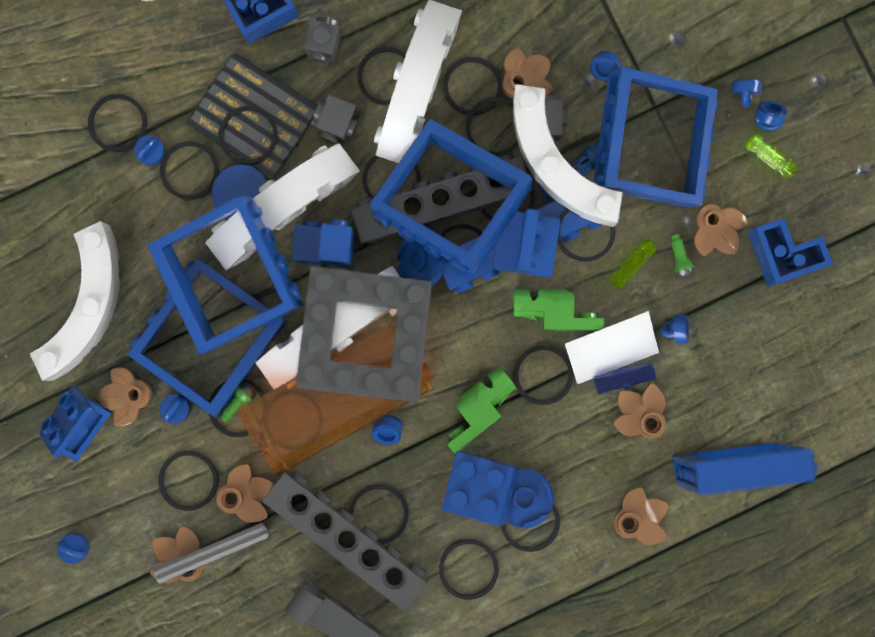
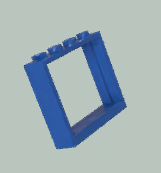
M620 67L609 72L593 183L609 190L622 192V195L685 208L702 206V201L706 195V172L710 166V143L714 137V114L718 108V89L626 67ZM631 83L697 98L684 193L617 179Z
M430 119L370 203V207L374 215L373 218L380 221L382 226L389 227L390 225L399 230V235L405 240L412 243L416 240L424 245V250L436 258L441 255L449 260V264L455 270L460 269L463 272L466 270L474 275L532 190V176ZM430 144L435 145L512 190L469 253L388 205Z
M240 196L147 245L200 355L211 352L303 306L300 300L302 299L299 293L300 288L295 282L292 283L287 273L289 265L284 256L278 254L274 246L276 238L269 227H265L260 217L263 215L262 209L257 206L251 196ZM239 211L283 303L215 336L172 245Z
M198 258L195 263L191 261L184 269L191 286H193L201 273H204L260 314L270 310L269 307ZM168 291L164 298L166 300L161 310L156 309L147 321L149 326L143 334L139 333L131 342L130 348L132 350L128 356L213 417H220L223 413L222 411L235 397L237 387L247 380L257 366L256 362L265 355L288 321L280 317L265 326L211 402L144 354L177 308Z
M778 442L672 456L676 485L698 495L816 481L815 472H818V463H815L814 453H812L811 448Z

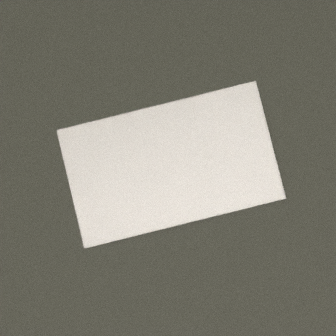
M648 311L565 343L577 384L659 353Z

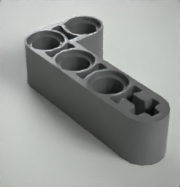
M305 579L285 608V612L298 623L305 626L311 623L329 637H390L308 579Z

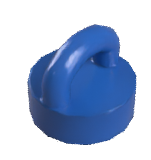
M606 50L598 52L590 64V70L594 77L605 82L608 81L609 72L621 67V61L618 56Z
M736 80L732 83V94L741 95V102L745 108L751 106L752 95L762 93V82L759 80Z
M773 101L760 103L755 117L756 126L764 131L779 130L784 124L787 109Z
M147 135L137 140L134 153L141 163L153 166L162 161L165 155V147L158 138Z
M686 314L674 315V321L663 324L661 334L667 338H674L676 344H687L689 341L688 316Z
M170 395L162 400L159 412L165 422L179 424L189 417L191 406L184 396Z
M384 415L375 420L372 436L377 442L392 445L401 439V419L392 415Z
M79 533L68 534L57 544L59 557L64 562L70 564L78 563L85 559L90 549L87 538Z

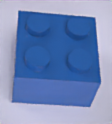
M457 451L441 510L498 527L505 525L520 467L468 452Z

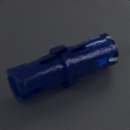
M647 362L630 368L625 366L619 367L618 371L593 376L599 395L621 388L624 390L631 389L630 386L656 380V375L652 363Z

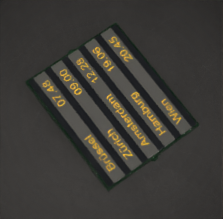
M233 51L213 83L208 86L207 92L186 124L221 146L219 142V128L229 112L242 106H255L263 109L272 117L276 124L278 140L274 151L267 159L250 166L270 179L275 180L313 122L314 113L318 105ZM240 112L234 115L225 126L224 143L228 151L240 159H256L265 154L272 144V126L269 120L258 112Z

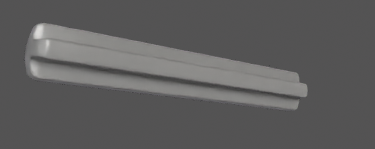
M260 523L155 567L153 573L156 581L163 583L267 539L269 536L268 530L264 523Z

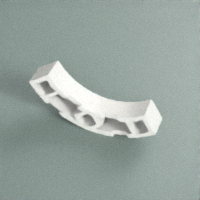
M428 0L424 10L419 8L414 22V26L417 27L403 63L398 62L393 79L397 80L384 125L383 127H378L374 138V143L378 144L376 156L399 163L422 131L425 119L420 116L424 117L428 103L432 100L441 73V65L443 59L447 57L455 38L462 10L432 0Z
M515 84L513 123L521 155L535 180L557 203L565 206L580 217L598 224L614 227L618 223L622 192L609 190L587 180L567 163L555 146L548 129L545 115L546 89Z
M339 143L330 148L324 145L312 154L311 159L302 163L276 182L272 179L263 184L258 189L260 194L253 199L257 206L262 209L263 215L260 217L265 227H269L272 231L274 229L280 230L306 210V205L316 198L320 202L329 195L344 188L360 170ZM239 211L227 221L223 220L211 229L213 235L205 242L226 271L246 261L257 250Z
M101 221L74 233L82 267L80 291L74 309L60 331L42 347L30 353L42 381H54L82 362V359L90 350L99 343L113 317L120 289L119 253L110 225Z
M393 266L377 274L400 277ZM337 302L331 352L335 349L338 352L343 351L353 343L351 339L353 336L387 313H390L391 316L396 315L397 309ZM303 325L290 334L291 338L276 345L256 362V365L275 392L284 386H287L290 390L296 385Z

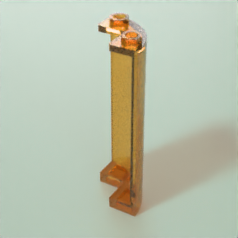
M396 322L330 358V361L390 368ZM425 362L422 363L419 397L433 389L429 382L433 376ZM296 378L243 406L237 412L253 442L261 449L266 462L277 475H280L409 402L295 389Z

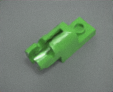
M514 288L513 317H522L538 321V318H542V330L599 331L604 329V318H596V313H578V318H574V294L567 290L538 289L534 301L530 297L529 289Z
M500 366L488 374L492 388L485 387L483 382L478 381L460 395L456 408L470 425L466 429L463 425H460L448 435L451 441L447 445L454 454L501 418V415L494 406L497 404L500 406L508 395L516 389V386Z

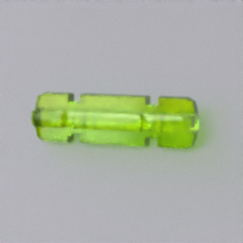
M754 133L745 143V147L752 153H758L757 157L774 170H780L778 173L786 179L791 178L798 169L797 164L791 160L787 161L784 154L771 144H765L763 142L764 139L758 134Z
M644 240L639 245V250H635L619 268L620 271L615 272L610 278L613 286L619 290L623 289L629 282L628 279L633 278L648 261L647 257L650 258L657 251V247L652 241Z

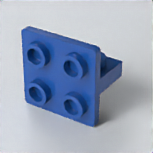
M527 209L525 213L516 212L496 241L493 269L550 278L553 273L560 219L541 216L539 211Z
M72 386L68 392H65L60 397L58 407L53 414L43 421L39 434L53 456L58 458L62 454L77 462L111 413L100 404L85 397L79 388Z

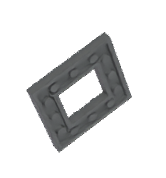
M311 266L295 389L418 403L432 282ZM337 302L397 309L390 368L330 361Z

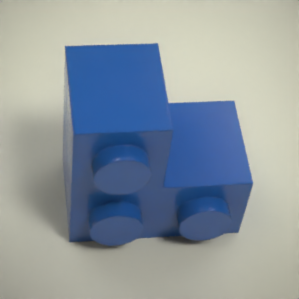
M223 0L248 45L299 17L292 0Z
M784 218L748 231L767 287L833 265L823 236L794 246Z
M330 220L329 224H322V227H320L321 223L316 221H303V225H295L292 261L294 263L353 268L356 232L353 227L348 225L347 221Z

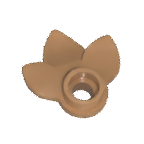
M514 48L508 53L503 63L506 75L502 81L503 90L508 97L514 99L515 84L513 80L520 82L524 86L546 89L545 95H549L552 92L553 87L544 79L550 69V61L546 56L532 55L526 58L519 48Z
M715 204L702 206L695 218L698 229L694 236V244L698 252L702 256H706L713 248H716L724 254H736L739 248V235L737 231L748 225L744 214L733 207L721 209ZM710 214H713L715 216L714 222L712 224H709L708 217Z
M123 367L111 369L112 383L102 387L96 399L102 407L114 410V425L121 427L137 420L140 409L145 408L150 403L153 391L145 381L137 380L131 370ZM135 390H137L139 393V397L137 400L134 395Z
M651 383L645 389L642 396L632 391L619 392L618 406L623 415L613 422L615 428L621 434L629 437L640 434L648 439L660 437L666 429V420L662 414L666 401L661 390ZM649 418L654 419L656 422L655 427L651 430L646 427V421Z
M248 464L240 465L229 473L227 485L221 487L216 496L217 505L225 513H236L244 522L262 521L268 517V514L261 502L274 487V483L264 477H252L250 466ZM229 493L236 495V503L231 504L227 501Z
M641 487L629 491L623 498L622 510L614 517V529L621 537L627 539L636 538L644 545L661 543L667 539V534L658 523L665 516L669 504L660 499H646L644 490ZM626 518H631L633 520L632 527L624 528L623 521Z
M182 526L176 535V539L173 537L153 539V550L159 563L152 568L150 574L155 578L153 573L155 567L200 548L198 537L190 528ZM204 565L163 583H171L178 579L184 582H192L200 577Z

